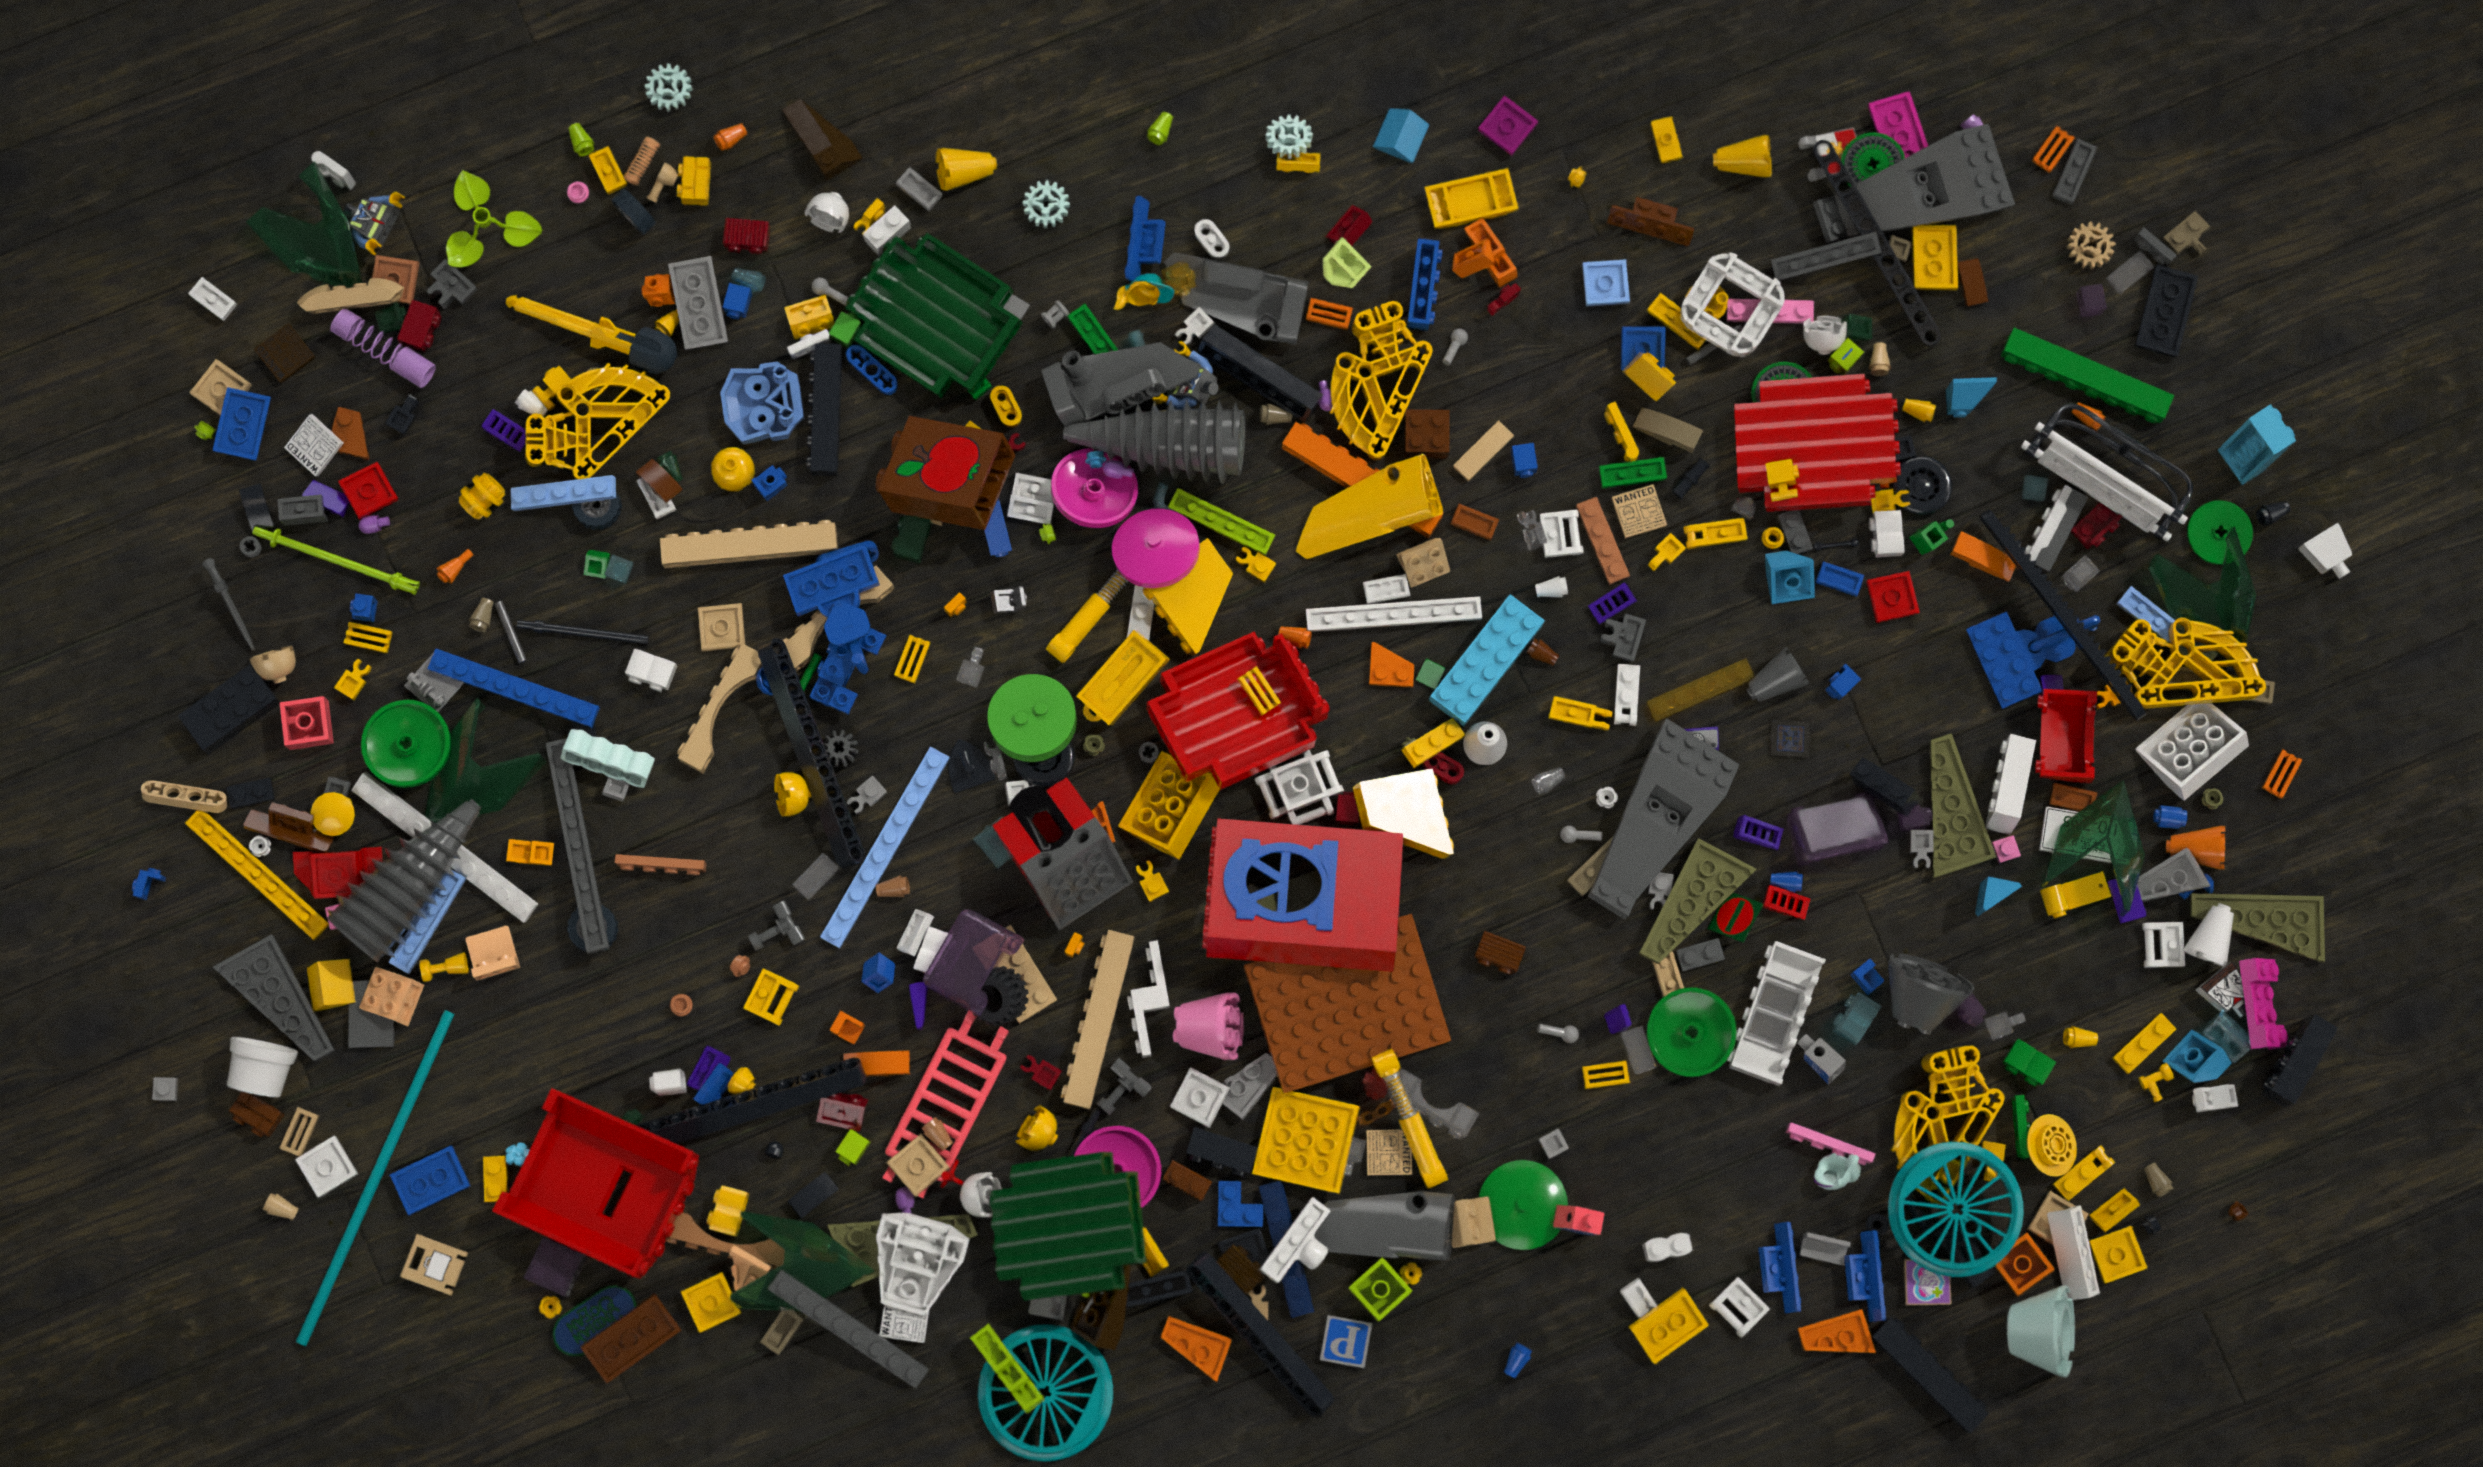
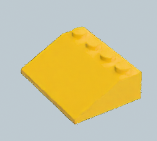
M1161 751L1118 827L1158 850L1180 859L1220 788L1209 772L1186 782L1172 756Z

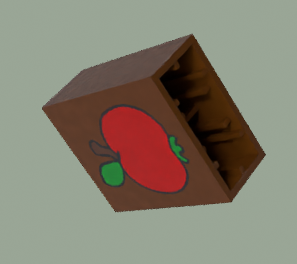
M909 416L903 431H897L892 439L891 450L893 455L888 467L881 468L878 472L876 490L881 494L891 512L985 530L1014 461L1015 454L1003 433Z

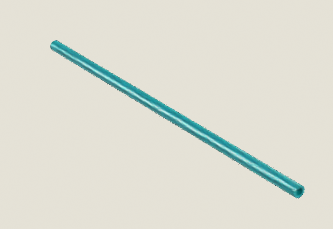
M444 1010L298 1335L296 1342L306 1346L452 1022L455 1014Z

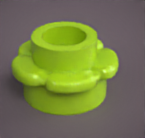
M200 421L198 426L195 425L197 430L195 434L206 441L208 438H214L213 434L216 430L203 421Z
M1043 523V528L1039 529L1042 541H1047L1050 544V542L1056 540L1052 523L1048 525Z

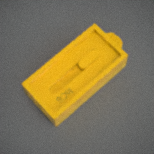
M1133 630L1078 693L1077 697L1085 704L1083 708L1084 716L1093 722L1102 719L1108 725H1113L1170 659L1138 630ZM1090 709L1096 713V716L1090 712Z

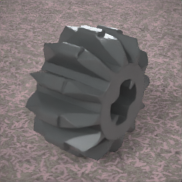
M844 730L840 731V736H837L836 731H832L833 738L831 739L826 735L825 740L828 743H823L825 749H827V755L831 763L834 761L835 767L838 768L840 761L846 767L847 759L851 762L855 761L851 754H858V750L853 748L858 743L857 741H851L853 738L851 733L845 737ZM841 744H843L844 751L836 753L835 746L839 745L841 747Z

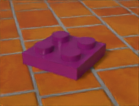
M1504 96L1479 126L1478 131L1512 156L1536 127L1538 120Z

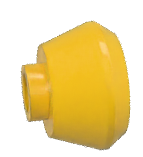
M747 1067L739 1068L727 1085L729 1093L737 1094L755 1088L756 1084L753 1083L755 1078Z

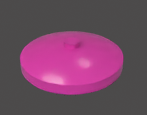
M1093 448L1072 452L1058 463L1052 475L1051 496L1057 509L1067 519L1084 527L1104 528L1121 522L1130 514L1136 503L1138 483L1135 473H1133V477L1111 478L1105 475L1103 466L1100 468H1090V465L1085 463L1087 459L1086 454L1094 451ZM1104 452V457H1106V459H1107V460L1105 461V463H1106V462L1109 461L1110 459H1109V457H1108V454H1107L1106 452ZM1117 455L1114 457L1113 460L1123 463L1121 457Z
M1149 509L1131 516L1119 527L1112 543V555L1119 573L1129 582L1145 588H1162L1182 580L1196 565L1200 552L1199 538L1193 524L1182 514L1169 509Z
M1124 1126L1104 1127L1091 1133L1079 1145L1074 1156L1097 1152H1113L1115 1173L1138 1171L1141 1208H1143L1155 1195L1161 1179L1160 1159L1153 1144L1140 1132Z

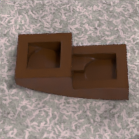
M1974 258L1957 262L1959 282L1963 287L1965 305L1970 306L1988 302L1979 259Z
M653 459L636 471L638 478L651 487L653 493L665 503L682 491L681 486Z

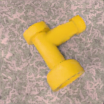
M2167 1063L2162 1064L2158 1072L2146 1077H2139L2142 1088L2144 1090L2149 1088L2154 1102L2163 1099L2156 1082L2162 1079L2165 1081L2174 1079L2172 1070Z

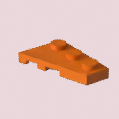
M1862 1309L1797 1329L1804 1351L1876 1353Z
M1168 1316L1161 1338L1217 1382L1232 1339Z

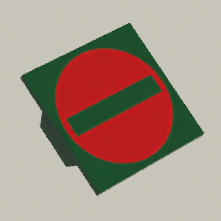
M1733 892L1719 906L1708 929L1744 943L1764 904Z

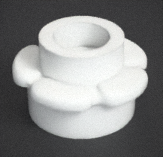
M1611 787L1601 788L1596 794L1598 805L1605 808L1613 807L1618 799L1617 793Z
M258 835L249 843V849L256 857L266 856L270 852L271 842L267 837L264 838L262 835Z

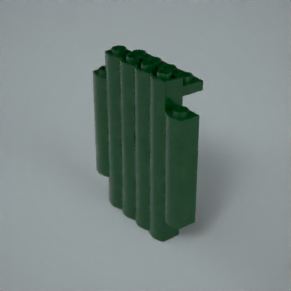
M928 233L924 237L919 238L915 250L907 246L899 237H893L892 240L884 245L881 256L873 261L868 275L860 280L857 291L847 299L845 309L864 322V325L859 326L856 330L855 342L940 398L947 392L953 381L975 394L1023 323L1020 318L1003 308L1014 292L1013 289Z
M1097 1152L1011 1165L1009 1178L1013 1188L991 1191L989 1205L993 1211L991 1227L995 1234L993 1250L997 1256L995 1272L999 1281L1021 1280L1019 1290L1023 1300H1040L1125 1289L1123 1266L1146 1263L1138 1171L1115 1173L1113 1152Z

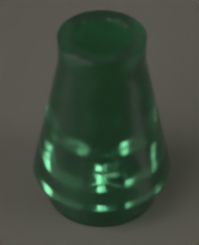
M672 451L656 458L658 464L677 483L683 480L677 456L673 455Z

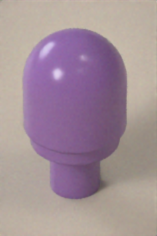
M1327 381L1319 382V392L1323 396L1319 406L1324 411H1331V389L1328 388Z
M1109 460L1103 466V471L1108 477L1122 479L1123 476L1133 477L1134 469L1125 467L1124 463L1120 461Z
M378 515L364 517L359 522V529L365 534L379 532L383 526L390 525L389 517L379 518Z
M901 1187L896 1192V1204L898 1209H902V1213L911 1214V1207H914V1195L907 1187Z

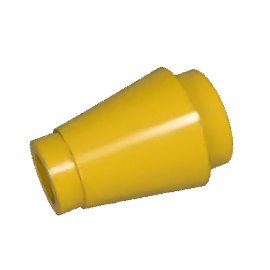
M1906 399L1902 411L1923 422H1931L1936 405H1933L1930 401Z
M2074 1026L2065 1028L2063 1033V1043L2065 1046H2069V1048L2096 1046L2098 1042L2097 1033Z

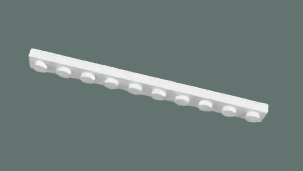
M367 772L362 773L351 790L413 838L416 837L414 828L423 832L431 827L429 819ZM461 845L457 852L461 859L454 858L450 867L523 923L528 921L538 903Z

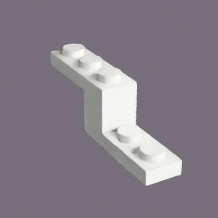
M1158 940L1149 942L1150 948H1145L1147 960L1153 963V970H1149L1151 982L1156 983L1157 986L1131 990V996L1127 997L1129 1010L1134 1009L1135 1018H1131L1133 1031H1138L1139 1040H1135L1137 1053H1142L1143 1058L1151 1057L1144 1013L1170 1008Z

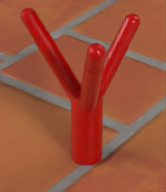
M958 1159L954 1161L949 1172L944 1171L941 1174L943 1182L940 1184L941 1188H944L949 1181L963 1186L964 1181L956 1178L954 1174L959 1163Z

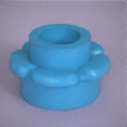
M1092 451L1086 454L1087 459L1085 463L1090 465V468H1100L1107 459L1104 457V452Z

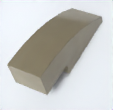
M1646 408L1641 409L1633 425V428L1670 446L1674 444L1690 453L1693 452L1703 432L1702 429Z
M788 1303L765 1334L761 1343L779 1355L808 1316Z

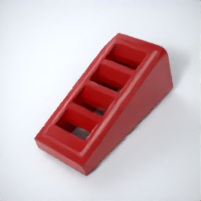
M1769 885L1762 908L1805 920L1810 898ZM1778 894L1776 903L1772 904L1773 895ZM1782 896L1786 897L1784 907L1780 906ZM1790 899H1795L1792 910H1789ZM1799 901L1803 902L1800 913L1796 912Z

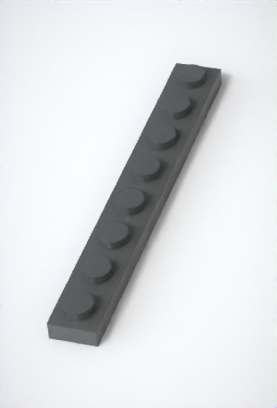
M780 1269L768 1286L770 1291L914 1388L918 1386L929 1370L926 1366L782 1269Z

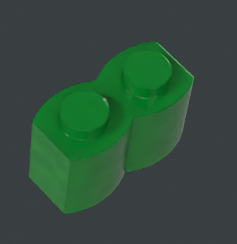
M2020 1039L2015 1040L2002 1062L2006 1065L2005 1069L2014 1075H2017V1073L2025 1077L2024 1081L2033 1087H2036V1085L2042 1086L2056 1064L2053 1059Z

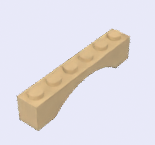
M874 566L880 586L861 592L860 605L879 603L894 590L893 584L877 566ZM820 610L811 616L812 620L808 624H801L794 631L795 635L790 639L785 638L783 640L796 673L812 659L818 637L824 630L827 618L822 615Z
M743 643L740 648H735L731 656L733 661L729 667L726 666L720 676L722 680L719 686L715 685L710 693V702L708 705H703L699 713L701 718L697 724L694 723L688 732L690 736L686 743L683 742L677 752L680 762L703 774L714 756L712 732L721 706L736 689L747 682L755 680L756 674L762 666L758 651Z

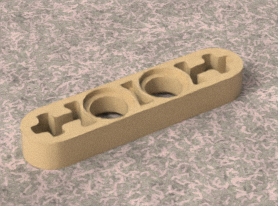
M152 780L146 781L141 786L142 798L146 802L212 813H220L227 808L226 795L221 791ZM176 792L179 794L177 797L174 798L167 796L169 793ZM192 796L201 797L198 801L189 800Z

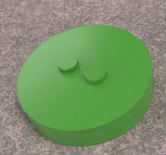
M1027 674L1007 681L996 691L988 708V724L995 744L1002 752L1016 760L1038 762L1052 758L1066 748L1076 730L1077 716L1070 693L1061 683L1048 676Z

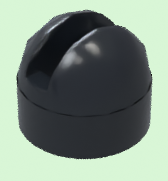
M772 1141L767 1145L764 1154L774 1159H781L784 1152L783 1146L778 1141Z

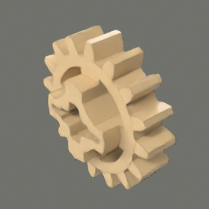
M2089 222L2087 227L2082 223L2079 226V230L2075 228L2072 231L2073 235H2070L2068 241L2072 242L2067 246V249L2072 250L2069 257L2075 256L2074 263L2082 262V268L2087 264L2090 269H2093L2095 264L2100 268L2103 262L2107 263L2110 260L2109 256H2112L2114 250L2110 249L2115 246V242H2110L2113 234L2107 235L2108 228L2100 229V223L2096 227H2093L2092 222ZM2081 236L2080 240L2082 243L2080 244V246H2078V239ZM2088 243H2089V245H2095V244H2096V246L2093 248V246H2090V247H2089V246H2087V244H2088ZM2104 245V253L2101 255L2102 251L2100 248Z

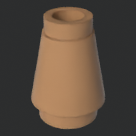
M900 875L876 884L878 897H905L906 894H910L908 878Z
M936 1117L922 1127L925 1132L923 1134L941 1148L942 1151L953 1143L942 1121H938Z

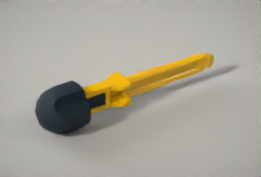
M517 295L509 296L506 299V305L509 308L511 306L514 307L515 311L590 337L591 347L599 349L606 346L628 354L629 362L636 369L659 374L668 371L676 360L677 350L675 343L669 336L660 331L643 327L637 334L617 328L610 319L601 317L599 324L524 297L516 298Z

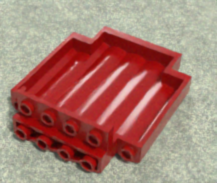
M1865 374L1760 381V402L1734 404L1739 492L1764 491L1766 512L1872 505L1871 498H1876L1875 485L1871 484L1880 483V488H1889V483L1897 482V475H1901L1900 462H1896V454H1900L1899 441H1895V433H1899L1898 420H1894V412H1898L1897 399H1893L1892 393L1866 395V393H1870V380L1865 379ZM1792 459L1793 465L1798 466L1799 478H1795L1796 485L1788 486V490L1797 489L1798 497L1772 502L1771 493L1779 492V488L1770 490L1765 463Z
M1252 632L1162 672L1160 682L1166 694L1147 702L1148 714L1157 727L1162 740L1186 782L1211 772L1220 790L1314 748L1317 737L1313 728L1309 727L1327 719L1330 711L1327 701L1322 699L1319 694L1317 683L1310 678L1306 664L1302 663L1299 659L1297 648L1288 639L1285 640L1282 633L1274 636L1273 645L1267 649L1262 638H1258L1256 633ZM1256 666L1281 702L1264 715L1260 714L1238 681L1239 677ZM1252 674L1253 677L1255 678V680L1257 681V683L1259 684V686L1261 687V689L1263 690V692L1265 693V695L1267 696V698L1269 699V701H1270L1271 704H1272V703H1273L1272 700L1270 699V697L1268 696V694L1266 693V691L1264 690V688L1262 687V685L1260 684V682L1258 681V679L1256 678V676H1255L1254 674ZM1246 678V682L1248 683V685L1250 686L1258 700L1261 702L1263 707L1266 708V704L1264 703L1260 695L1257 693L1249 679Z

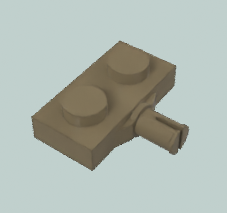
M2195 211L2165 235L2162 241L2176 255L2191 246L2199 255H2202L2207 248L2203 246L2199 238L2210 226Z

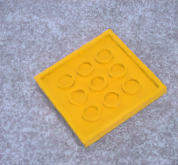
M1273 1087L1252 1174L1340 1194L1360 1107L1294 1091L1283 1093L1281 1088Z

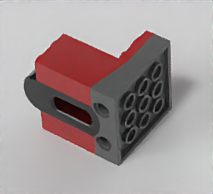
M1067 777L1048 790L1038 785L1029 786L1021 790L1010 803L1011 814L992 825L1006 851L1034 889L1058 930L1066 927L1133 883L1109 835Z

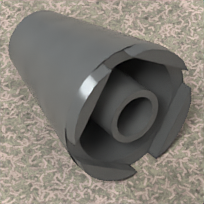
M1788 647L1783 648L1748 682L1749 688L1746 690L1752 700L1757 698L1760 702L1810 684L1807 679L1803 680L1806 676L1795 658L1789 653Z

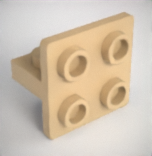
M1434 538L1396 554L1399 563L1406 573L1410 587H1415L1450 572L1441 538Z
M1489 1197L1464 1199L1455 1202L1452 1234L1453 1248L1496 1240Z

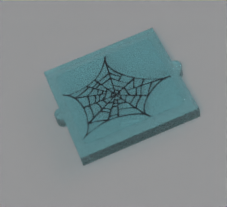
M1002 816L990 826L986 825L985 830L973 838L997 869L1009 859L1012 860L992 826L1002 819Z

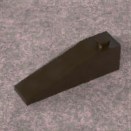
M801 99L782 109L826 181L863 160L852 140Z
M1131 1265L1123 1266L1125 1289L1089 1293L1090 1296L1086 1302H1081L1076 1310L1069 1329L1095 1347L1115 1350L1124 1327Z

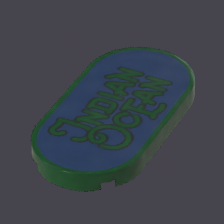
M607 1286L563 1314L557 1320L553 1329V1339L557 1348L570 1356L585 1355L580 1347L582 1344L637 1306L633 1294L621 1286Z

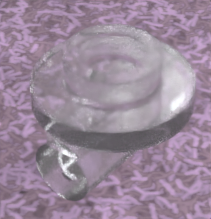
M1739 497L1731 510L1750 520L1756 510V506L1752 499Z

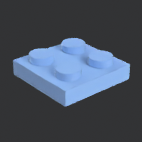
M1626 260L1583 262L1586 306L1627 304L1630 302Z

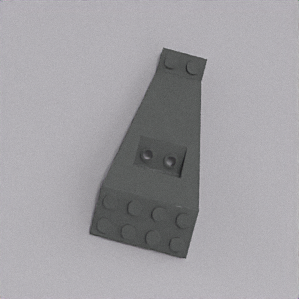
M1989 124L1954 132L1856 184L1858 191L1882 232L1979 216L2015 205ZM1851 187L1842 191V193L1849 192ZM1837 195L1813 202L1826 243L1861 236ZM1853 201L1850 203L1849 208L1857 212L1862 208V205L1859 201ZM1868 219L1860 223V227L1863 230H1869L1873 226L1872 222Z
M1666 718L1662 722L1646 757L1588 897L1625 920L1629 916L1636 899L1725 798L1740 764Z

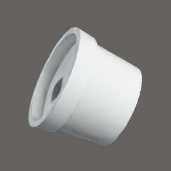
M231 1037L230 1051L232 1055L227 1086L252 1094L280 1097L290 1065L294 1064L298 1051L266 1041Z

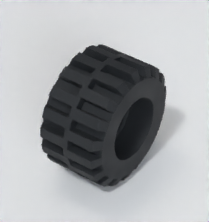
M998 966L984 971L972 979V984L968 987L971 992L967 993V998L971 1001L968 1004L974 1010L972 1013L974 1016H979V1021H985V1024L989 1026L992 1024L993 1026H999L1015 1020L1026 1010L1025 1004L1029 1001L1026 995L1029 992L1028 989H1025V980L1022 981L1020 979L1021 975L1019 973L1015 974L1014 969ZM994 987H996L1002 995V1005H1000L995 999Z

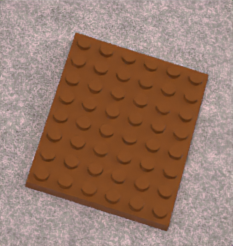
M1412 914L1398 918L1396 956L1393 972L1262 961L1243 965L1283 1093L1373 1066L1371 1057L1391 1048L1398 1058L1451 1041Z

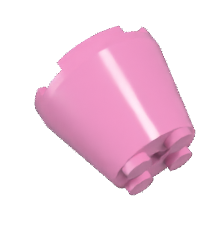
M1223 993L1183 1003L1180 1007H1175L1174 1018L1177 1020L1176 1029L1173 1032L1174 1042H1179L1180 1047L1223 1060H1236L1238 1058V1053H1236L1237 1047L1242 1046L1244 1037V1013H1240L1238 1003H1240L1238 994Z

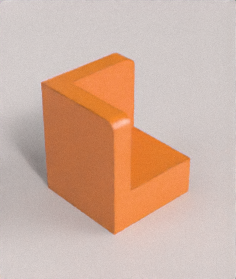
M840 1011L830 1031L842 1039L855 1044L865 1024Z

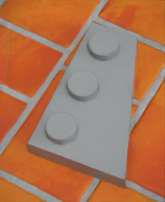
M2189 848L2183 849L2136 878L2143 902L2211 886Z
M1265 1053L1222 1083L1230 1087L1222 1104L1242 1120L1278 1077L1272 1057Z

